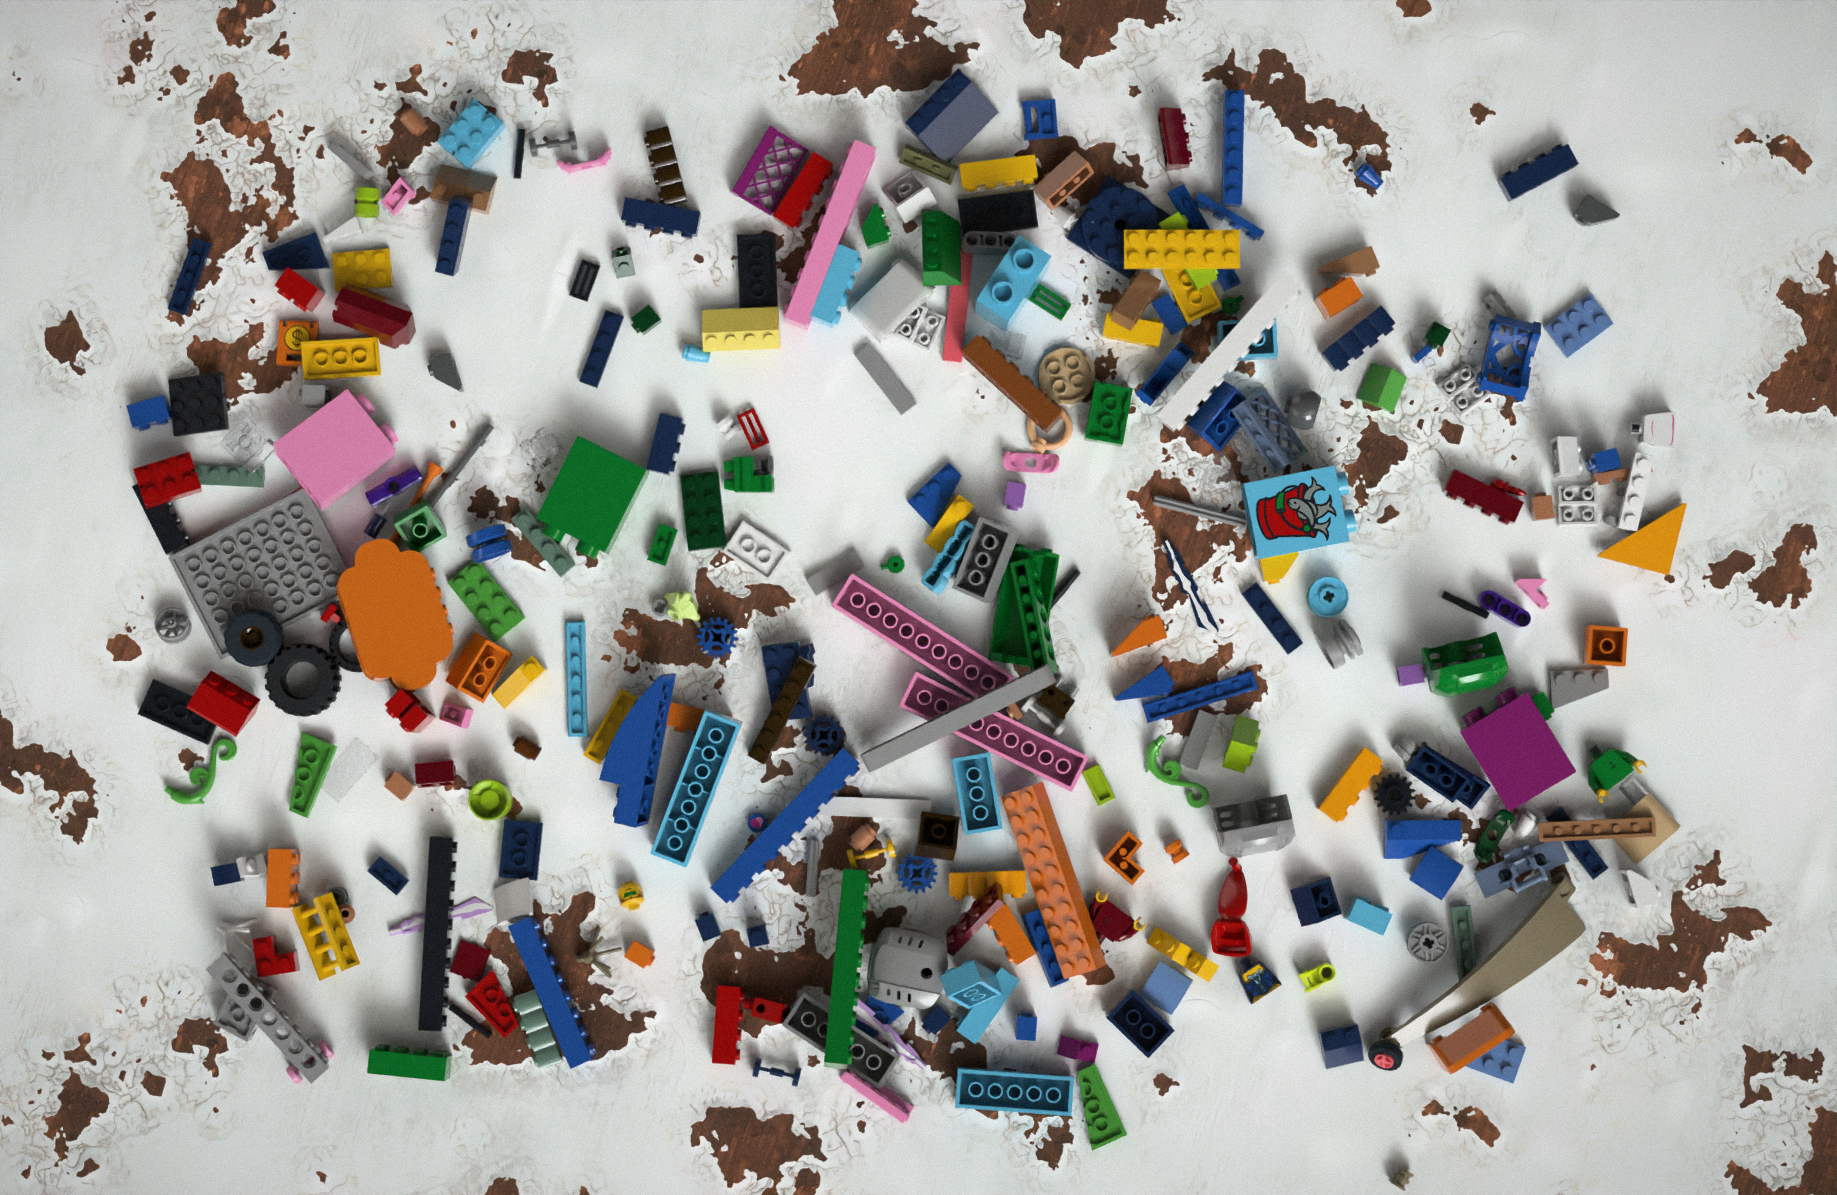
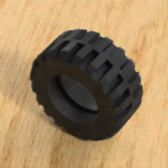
M295 643L280 649L281 652L278 655L276 654L273 657L274 660L271 663L269 662L266 667L269 669L265 673L264 679H267L265 689L269 692V699L275 703L278 709L294 716L309 717L327 710L330 704L336 701V695L341 690L339 685L340 681H342V675L339 674L340 667L336 664L334 658L331 657L327 650L308 643ZM299 662L313 664L320 673L321 681L317 692L307 698L294 696L289 692L286 685L289 669Z

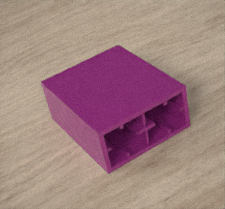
M1515 686L1494 697L1499 706L1490 712L1485 713L1483 708L1479 706L1462 716L1461 719L1466 726L1460 729L1462 737L1509 812L1576 773L1575 767L1528 691L1525 690L1519 694Z

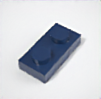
M381 856L367 870L396 896L410 881Z

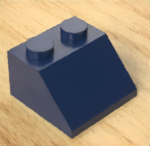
M1330 877L1290 890L1301 927L1320 923L1342 914Z
M1354 1022L1317 1031L1326 1069L1364 1061L1362 1040L1357 1023Z

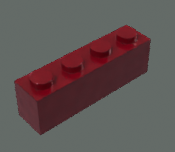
M1456 469L1451 471L1442 492L1446 493L1445 496L1454 501L1459 499L1463 501L1464 506L1471 509L1476 507L1481 510V514L1487 517L1493 515L1498 518V522L1504 525L1515 523L1524 504L1523 501Z

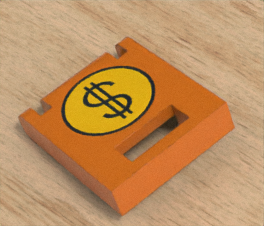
M285 320L279 321L276 364L278 366L302 367V361H288V354L301 355L300 342L318 341L319 322L314 321V327L311 328V321L287 320V327H285Z

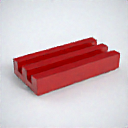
M754 408L736 415L752 451L770 443ZM751 413L753 414V417L764 438V441L762 442L760 441L759 436L749 417V414ZM744 416L746 417V420L757 441V444L755 445L753 444L751 437L746 429V426L742 420V417Z

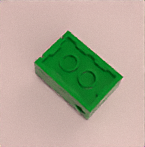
M1095 381L1084 440L1122 447L1133 388L1126 387L1124 389L1123 386L1106 383L1102 385L1101 382Z

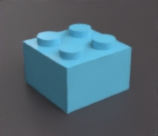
M1358 896V898L1352 897L1343 918L1384 936L1393 914L1388 912L1389 908L1377 903L1373 906L1371 905V900Z

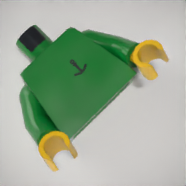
M1595 744L1588 750V753L1594 759L1587 765L1589 768L1587 770L1588 785L1598 796L1600 803H1603L1602 796H1607L1610 799L1608 790L1634 771L1633 767H1635L1639 774H1642V771L1638 769L1641 765L1647 768L1643 760H1638L1630 753L1617 748H1609L1602 752L1597 744Z

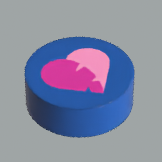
M755 813L748 819V827L753 832H762L767 826L765 816L760 813Z

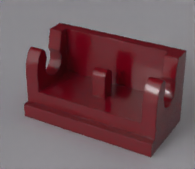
M454 761L416 763L415 780L417 787L457 785Z

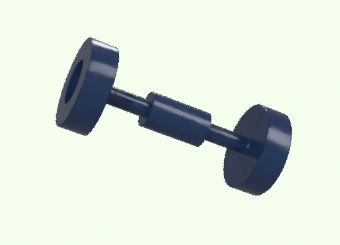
M756 1058L752 1077L758 1078L761 1070L782 1078L783 1076L793 1078L792 1086H798L802 1068L796 1067L795 1073L791 1074L771 1067V1069L761 1067L762 1059Z

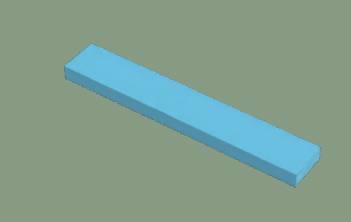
M585 621L566 622L568 737L588 736Z

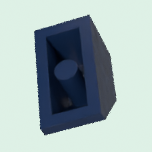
M236 862L210 867L214 886L245 881L244 878H240Z

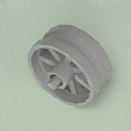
M166 608L155 619L156 632L165 643L179 644L185 641L191 633V621L186 612L180 608ZM177 615L183 616L176 621ZM186 621V626L179 625ZM168 629L164 635L160 633V630Z

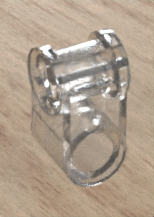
M1242 427L1226 446L1242 457L1252 445V440Z

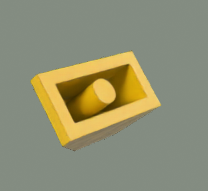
M1298 552L1259 559L1263 582H1268V585L1280 583L1279 579L1285 577L1298 557Z

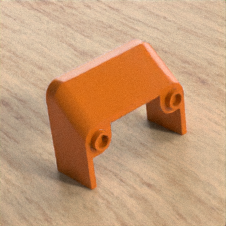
M1492 1002L1485 1004L1480 1008L1479 1016L1450 1035L1442 1037L1440 1034L1431 1040L1432 1043L1428 1042L1426 1044L1444 1071L1449 1074L1457 1072L1516 1032L1496 1004Z

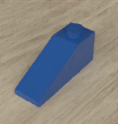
M1160 666L1114 697V700L1122 701L1158 696L1160 694L1166 696L1173 691L1172 686L1175 683L1164 667Z

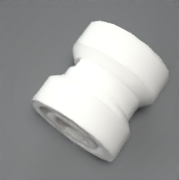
M731 415L725 417L715 426L719 431L723 432L727 442L742 431L739 425H735Z

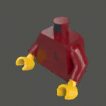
M1101 888L1098 889L1096 897L1089 907V915L1094 929L1097 930L1096 935L1100 945L1105 938L1111 942H1121L1129 939L1147 926V923L1145 925L1139 923L1142 917H1138L1135 921L1108 901L1109 892L1106 895H1101Z

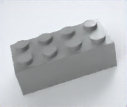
M979 517L952 588L982 602H993L1020 531L992 518Z

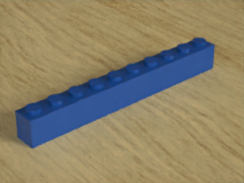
M843 747L710 888L726 904L729 901L733 903L741 895L738 892L742 887L747 889L754 881L752 877L756 873L760 875L767 868L765 863L769 859L773 861L780 854L778 851L782 845L787 847L794 839L791 836L796 831L800 833L807 826L805 821L809 817L813 819L820 812L818 807L822 803L826 805L833 798L831 794L836 789L840 791L847 782L844 780L849 775L853 777L860 770L858 767L860 762Z

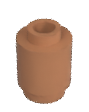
M406 108L400 114L402 116L400 121L412 134L420 136L427 130L426 120L415 108Z
M866 823L864 826L861 825L849 837L851 839L849 844L856 851L859 849L863 851L875 839L874 837L877 833Z
M342 904L338 907L340 914L343 910L349 912V916L346 918L342 916L344 924L350 923L355 917L353 907L348 904Z

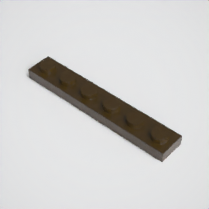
M802 656L797 659L747 756L763 765L766 764L816 669V664Z

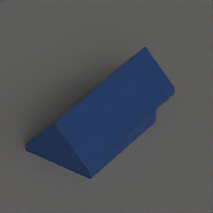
M1425 744L1421 746L1405 769L1452 803L1458 800L1471 810L1491 786L1488 782Z

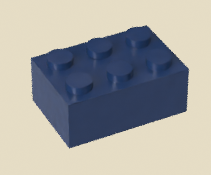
M1132 988L1105 1015L1147 1058L1175 1031Z

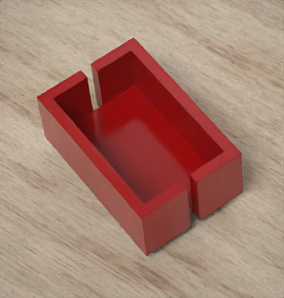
M190 452L133 469L146 509L202 492Z
M402 688L384 704L387 707L385 711L393 719L398 718L401 722L399 724L401 728L409 733H421L436 718L425 705L421 708L418 706L421 701L413 693H409Z

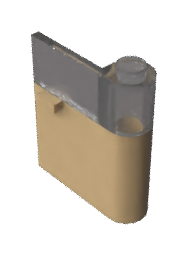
M1632 774L1630 776L1627 775L1620 781L1619 788L1610 795V799L1606 798L1603 803H1600L1589 814L1595 820L1655 817L1656 837L1613 839L1637 865L1673 835L1681 825Z

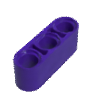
M1488 590L1478 595L1477 601L1479 606L1511 625L1521 628L1530 623L1531 615L1528 611L1497 593ZM1485 594L1490 595L1492 598L1490 605L1485 604L1483 601ZM1502 604H1506L1508 606L1507 614H1502L1500 612V606ZM1519 613L1525 617L1523 624L1517 622L1516 617Z

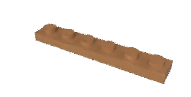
M1655 817L1537 822L1538 842L1656 837Z

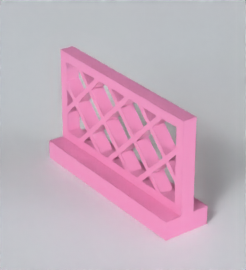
M846 1069L840 1077L841 1080L901 1123L907 1122L910 1112L914 1108L911 1104L884 1085L879 1090L850 1070Z

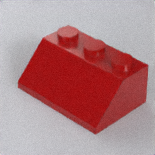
M210 671L198 686L187 708L237 737L256 714L261 699L217 673Z

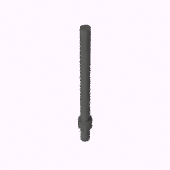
M488 423L480 435L477 434L473 439V444L430 498L429 503L432 507L436 505L478 448L486 443L485 439L494 429L492 425Z

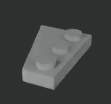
M1608 669L1549 671L1550 700L1553 709L1609 688Z

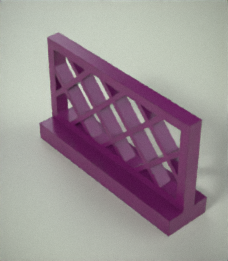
M769 126L733 187L731 194L740 197L771 216L809 150L780 133L774 127ZM777 136L784 140L786 148L775 150L774 141ZM798 148L803 153L800 158L792 160L789 149ZM787 150L789 161L779 163L776 152ZM774 153L776 164L766 166L765 156ZM790 163L792 172L790 175L782 176L780 165ZM777 166L780 177L769 180L767 169ZM764 170L767 180L756 183L755 173ZM781 180V191L773 193L770 182ZM768 183L770 194L760 196L757 185ZM755 186L757 197L750 199L743 195L748 187ZM771 196L773 204L770 210L762 206L761 198Z

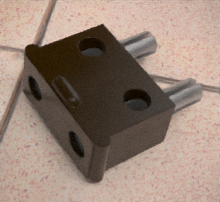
M1058 675L1056 682L1048 686L1041 697L1037 698L1035 702L1063 721L1066 718L1065 715L1074 704V698L1080 689L1078 687L1075 691L1077 686H1074L1069 695L1058 689L1064 677L1060 679L1062 675ZM1048 690H1051L1053 695H1049ZM1063 702H1068L1069 706H1064Z

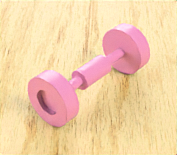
M322 1040L318 1043L321 1052L326 1057L331 1059L335 1055L326 1041ZM311 1056V1057H310L309 1059H307L305 1062H306V1063H311V1062H313L314 1057ZM290 1065L286 1068L288 1075L296 1084L303 1080L300 1071L296 1070L294 1066Z

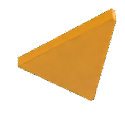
M1681 503L1676 508L1656 518V520L1598 553L1597 557L1669 575L1687 504Z

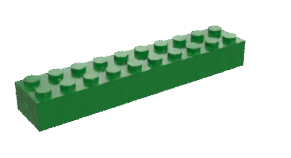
M843 869L824 1067L847 1069V1064L851 1065L853 1050H849V1045L854 1043L855 1031H851V1025L855 1026L857 1011H853V1006H857L859 992H855V987H859L860 973L857 972V968H861L862 953H859V948L863 949L864 934L860 933L861 929L865 930L866 915H862L863 910L867 911L868 896L864 895L865 891H869L870 877L866 876L867 871Z

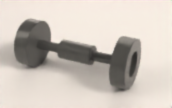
M568 131L569 139L550 140L538 145L536 144L535 137L529 138L532 157L538 156L537 148L547 147L549 149L560 147L561 144L570 143L571 150H577L575 131Z

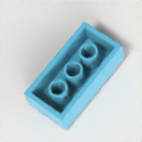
M838 244L811 312L812 321L833 328L834 324H839L842 316L840 309L841 307L845 308L849 298L847 291L848 289L852 290L856 280L854 276L855 271L859 272L863 262L860 252Z
M990 752L951 759L964 835L1003 829Z

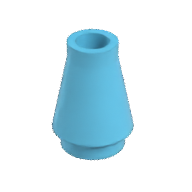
M685 343L681 358L686 359V361L708 363L711 352H703L702 348L692 343Z

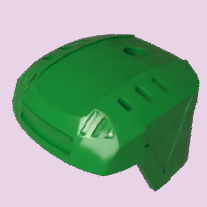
M1497 632L1470 640L1451 642L1439 647L1429 649L1425 647L1421 649L1429 690L1438 696L1454 697L1464 693L1489 689L1502 681L1508 673L1506 656ZM1480 643L1483 645V647L1480 649L1473 651L1468 650V646ZM1438 653L1440 657L1431 659L1430 654ZM1478 653L1485 654L1483 658L1477 660L1470 659L1471 655ZM1460 661H1466L1465 663H1461V664H1457V665H1452V666H1449V665H1448V664H1451V663H1456V662H1460ZM1440 662L1442 667L1435 669L1433 663Z

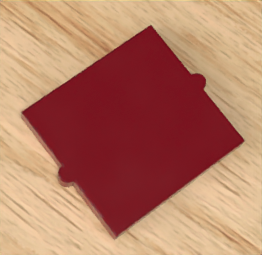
M461 940L450 972L462 976L463 979L468 978L479 983L491 950L480 947L477 943L474 945Z

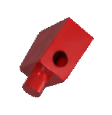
M761 996L755 997L754 1000L745 998L743 1003V1009L752 1011L751 1016L775 1023H783L785 1021L791 1003Z

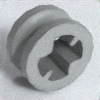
M662 599L654 601L652 612L660 617L667 615L669 610L668 603ZM658 603H661V605L665 604L666 607L663 609V613H660V611L656 612L655 608L658 607Z

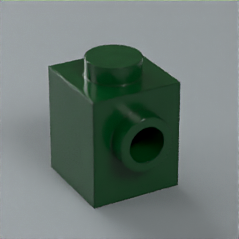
M1434 321L1422 341L1426 343L1425 345H1429L1431 349L1439 350L1451 330Z

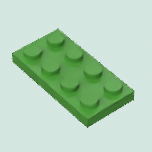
M472 562L447 582L494 642H497L525 619L524 615L481 562Z

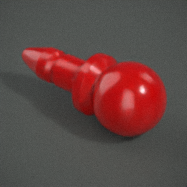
M1495 478L1490 483L1491 487L1504 493L1508 492L1517 496L1527 495L1520 488L1508 486L1509 482H1504L1500 478Z

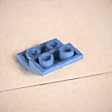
M1160 960L1141 989L1139 996L1172 1015L1192 984L1193 979Z

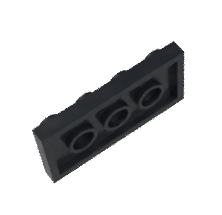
M1033 189L958 199L962 238L969 231L1013 232L1038 228Z
M775 233L737 235L740 308L778 306Z
M152 680L138 715L207 745L210 744L217 725L187 708L188 703L193 697L192 695L158 680Z

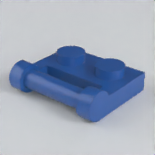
M1055 99L1021 102L1025 124L1024 141L1058 138ZM1031 108L1037 109V133H1033Z

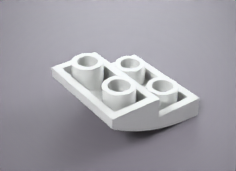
M920 305L897 327L894 335L931 353L947 318Z
M1468 363L1437 384L1442 395L1460 418L1492 396L1488 390L1478 391L1479 383H1476L1477 373Z
M1596 485L1557 487L1558 527L1597 526L1596 506L1598 501Z
M529 878L519 879L494 889L498 926L515 923L519 918L534 915Z

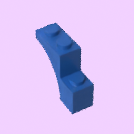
M1180 341L1137 391L1136 395L1142 402L1151 406L1195 352Z

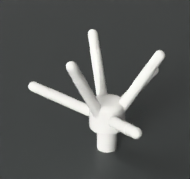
M257 918L236 925H232L229 922L225 923L222 919L217 922L216 930H219L224 936V951L227 955L230 953L228 940L232 937L249 950L254 951L252 946L236 934V931L249 932V929L241 927L257 922Z

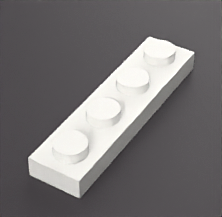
M1637 452L1633 454L1617 523L1618 528L1632 531L1638 530L1654 460L1652 455Z

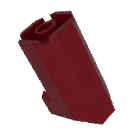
M349 283L341 288L335 300V305L338 308L337 311L333 309L332 312L334 322L378 338L380 344L396 349L399 348V345L410 344L416 332L413 312L404 303Z

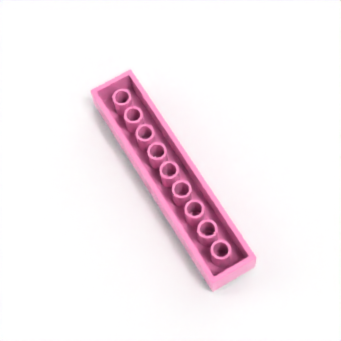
M854 140L853 144H849L847 148L846 162L842 161L839 168L840 178L839 180L835 179L832 186L833 196L828 197L825 204L826 213L825 215L822 214L819 219L818 228L820 229L818 233L814 232L811 239L812 249L811 251L807 250L804 257L805 267L804 269L800 268L797 275V281L799 282L791 290L790 299L792 300L790 304L786 303L783 310L786 323L804 330L809 328L811 323L810 315L837 246L842 244L877 155L875 147Z
M854 574L850 575L831 605L834 609L975 698L1013 680L1015 677Z
M915 672L899 707L929 721L972 699ZM997 711L953 732V734L1070 792L1073 791L1089 758Z

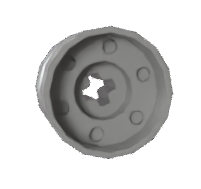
M1345 619L1339 621L1341 629L1336 624L1332 625L1333 635L1327 629L1315 635L1323 655L1334 670L1346 664L1344 654H1347L1351 660L1355 659L1354 652L1358 656L1364 654L1358 635Z

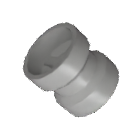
M1407 735L1402 738V742L1393 748L1406 762L1411 758L1413 752H1417L1420 749L1418 744Z

